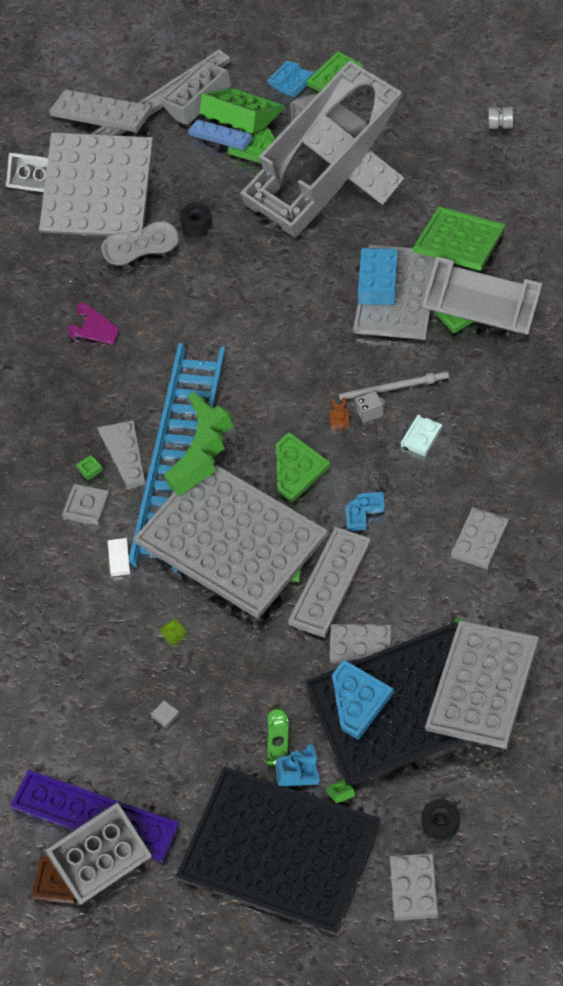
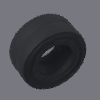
M193 202L184 206L180 212L183 230L192 235H199L208 231L212 225L209 207L200 202ZM196 216H199V217H200L199 220H196V221H193V220H192L193 217H196Z
M436 799L429 802L422 811V827L429 837L435 840H446L453 837L458 831L460 814L452 802L445 799ZM438 815H443L447 821L444 824H438L434 819Z

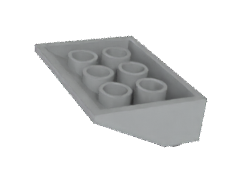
M118 802L113 803L43 850L80 905L152 857Z

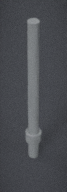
M448 371L435 374L433 372L426 373L425 376L339 393V399L342 401V398L361 397L374 391L380 393L427 383V385L433 384L435 381L448 379L449 374Z

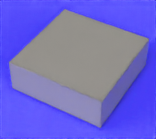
M164 700L150 715L152 719L167 729L180 713Z

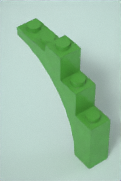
M194 392L188 395V399L192 408L197 413L198 425L196 435L185 455L163 474L169 488L178 497L216 471L213 465L215 463L213 457L225 449L222 443L224 440L222 435L233 428L232 416L228 410H223L219 405L215 408L212 405L208 406L202 396L198 397Z

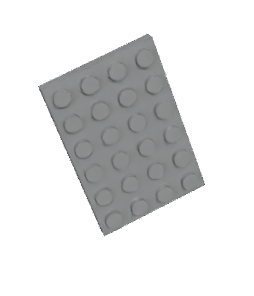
M369 245L368 248L398 249L395 305L359 304L358 301L353 332L355 334L426 340L431 310L422 308V304L436 258L415 253L413 248Z
M459 620L427 719L426 731L507 749L536 654L539 637Z

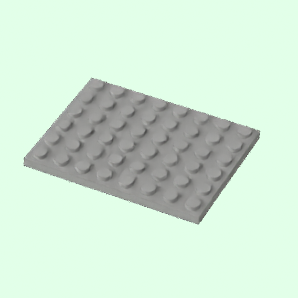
M213 463L216 469L213 474L179 497L173 493L133 540L137 545L259 619L328 536V530Z

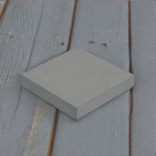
M74 484L62 517L64 519L99 525L110 497V491Z

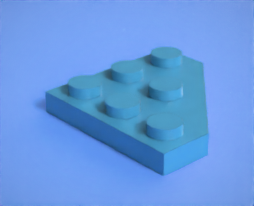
M343 660L332 674L340 726L344 732L359 740L394 694V689Z

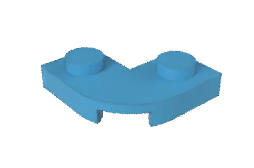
M383 492L358 494L357 498L346 506L347 531L367 530L366 514L385 512Z

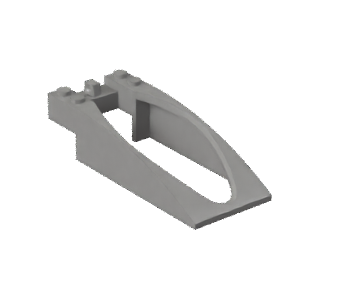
M349 60L259 156L263 169L240 192L244 204L255 212L259 211L281 225L282 230L296 238L326 206L359 165L386 125L403 93ZM363 85H371L375 90V101L369 124L311 186L302 180L298 181L301 195L290 206L274 196L280 189L291 162L303 144L302 141L324 115L327 116L355 89Z

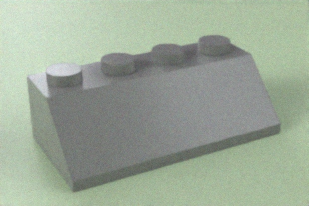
M203 60L159 99V102L175 120L188 125L200 114L202 93L227 89L232 86L228 71Z
M10 152L6 187L44 192L48 156Z

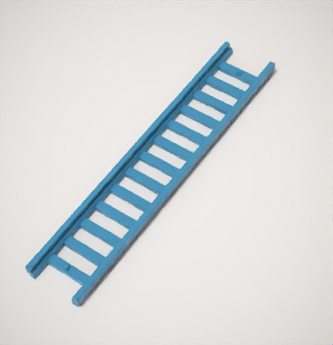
M183 343L178 344L134 537L155 514L150 512L151 505L162 506L168 500L166 497L153 496L155 489L171 490L167 481L157 480L158 473L164 474L173 467L160 465L161 459H181L187 452L164 449L165 443L191 445L195 437L167 434L169 427L197 430L198 421L171 419L172 412L197 414L192 405L174 404L175 398H188V395L194 392L198 397L202 396L205 400H208V406L212 405L214 408L226 352L225 347L220 348L217 362L185 359L186 347L183 346ZM182 368L215 370L214 377L181 374ZM179 382L212 385L210 392L178 389ZM133 540L128 560L129 564L137 567L140 554H154L137 545ZM172 566V570H174V571H177V570H178V569H176L175 567Z

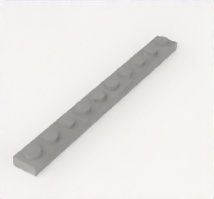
M219 49L205 58L204 61L223 68L230 63V57ZM198 64L138 103L151 105L152 112L150 115L164 107L159 102V99ZM102 126L90 135L120 136L126 130Z

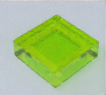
M173 619L159 629L160 634L171 646L187 636V631L176 619Z

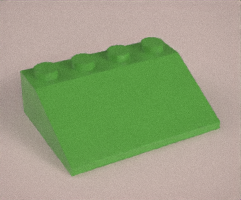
M227 88L202 93L199 113L206 115L208 119H217L220 123H229L234 128L246 129V132L256 133L258 130H263L285 109L286 105L235 88Z

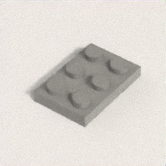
M472 507L451 552V557L488 570L509 524V519Z
M331 624L330 663H341L343 660L352 663L391 647V625Z
M433 854L390 856L394 920L438 918Z

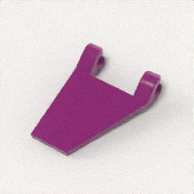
M82 302L78 303V314L87 315L82 329L72 324L69 325V337H82L114 345L119 328L92 307Z

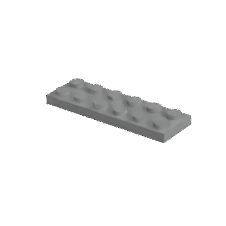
M65 89L49 112L54 117L137 133L151 114L152 107L151 105Z
M324 115L302 142L331 165L355 138ZM370 150L348 178L382 206L405 180L401 174Z
M338 527L334 528L288 620L290 626L324 638L326 637L369 549L371 538Z

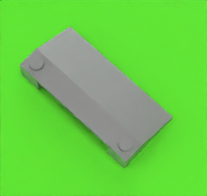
M436 256L422 308L528 335L542 291V283L525 279L524 283L521 284L454 267L453 260Z

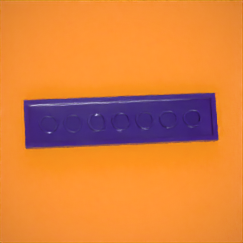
M31 770L27 771L10 805L12 809L74 830L113 803L118 802L152 855L151 859L162 863L180 827L179 822Z

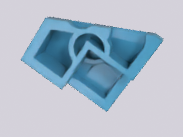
M313 744L307 745V748L299 752L296 750L291 752L289 756L277 759L276 776L278 786L319 785L320 777L316 766L317 755Z

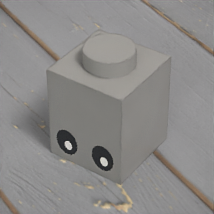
M376 391L356 398L355 408L361 421L366 423L384 416L383 408H385L383 398L379 397Z

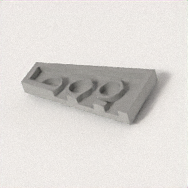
M134 421L97 427V431L127 489L146 485Z

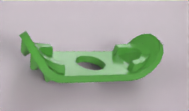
M272 709L268 714L266 764L276 766L278 758L288 756L289 719L287 713L282 709ZM276 737L284 738L282 745H273V740Z

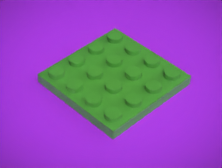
M439 206L415 243L413 252L433 258L437 256L453 260L456 265L481 271L502 236L505 224Z

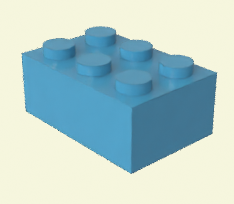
M361 248L358 284L359 304L395 305L398 249Z

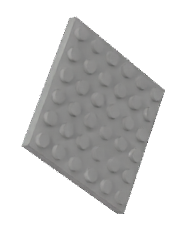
M51 133L39 226L40 233L111 236L117 233H133L142 230L145 220L153 138Z

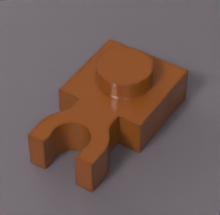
M342 398V404L339 405L336 404L335 399H332L333 409L330 410L331 429L349 428V409H345L346 398Z

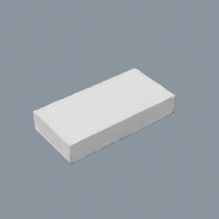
M127 538L108 540L111 577L130 574Z

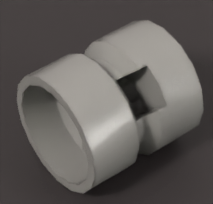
M513 106L503 107L502 109H499V107H489V129H499L500 126L503 129H513Z

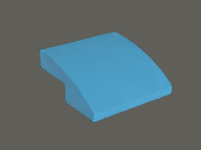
M286 61L267 80V83L286 95L296 97L307 86V80L314 72L301 69L299 63Z

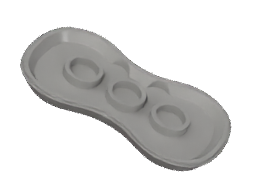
M158 221L149 224L137 232L117 233L107 237L102 243V253L109 263L115 266H124L144 255L165 254L172 251L178 244L179 236L176 228L171 223Z

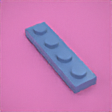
M198 119L188 130L190 136L244 150L253 139L249 133Z

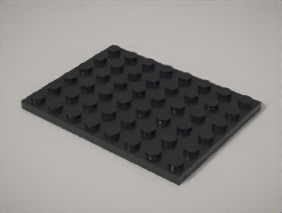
M456 622L350 663L394 689V694L359 740L344 732L340 726L332 674L336 669L305 681L346 785H355L467 741L429 732L425 729L458 626Z
M223 767L175 878L177 881L336 935L381 820L379 817Z

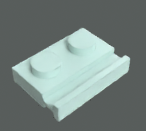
M417 415L401 441V447L404 448L405 446L409 450L426 457L442 430V424Z

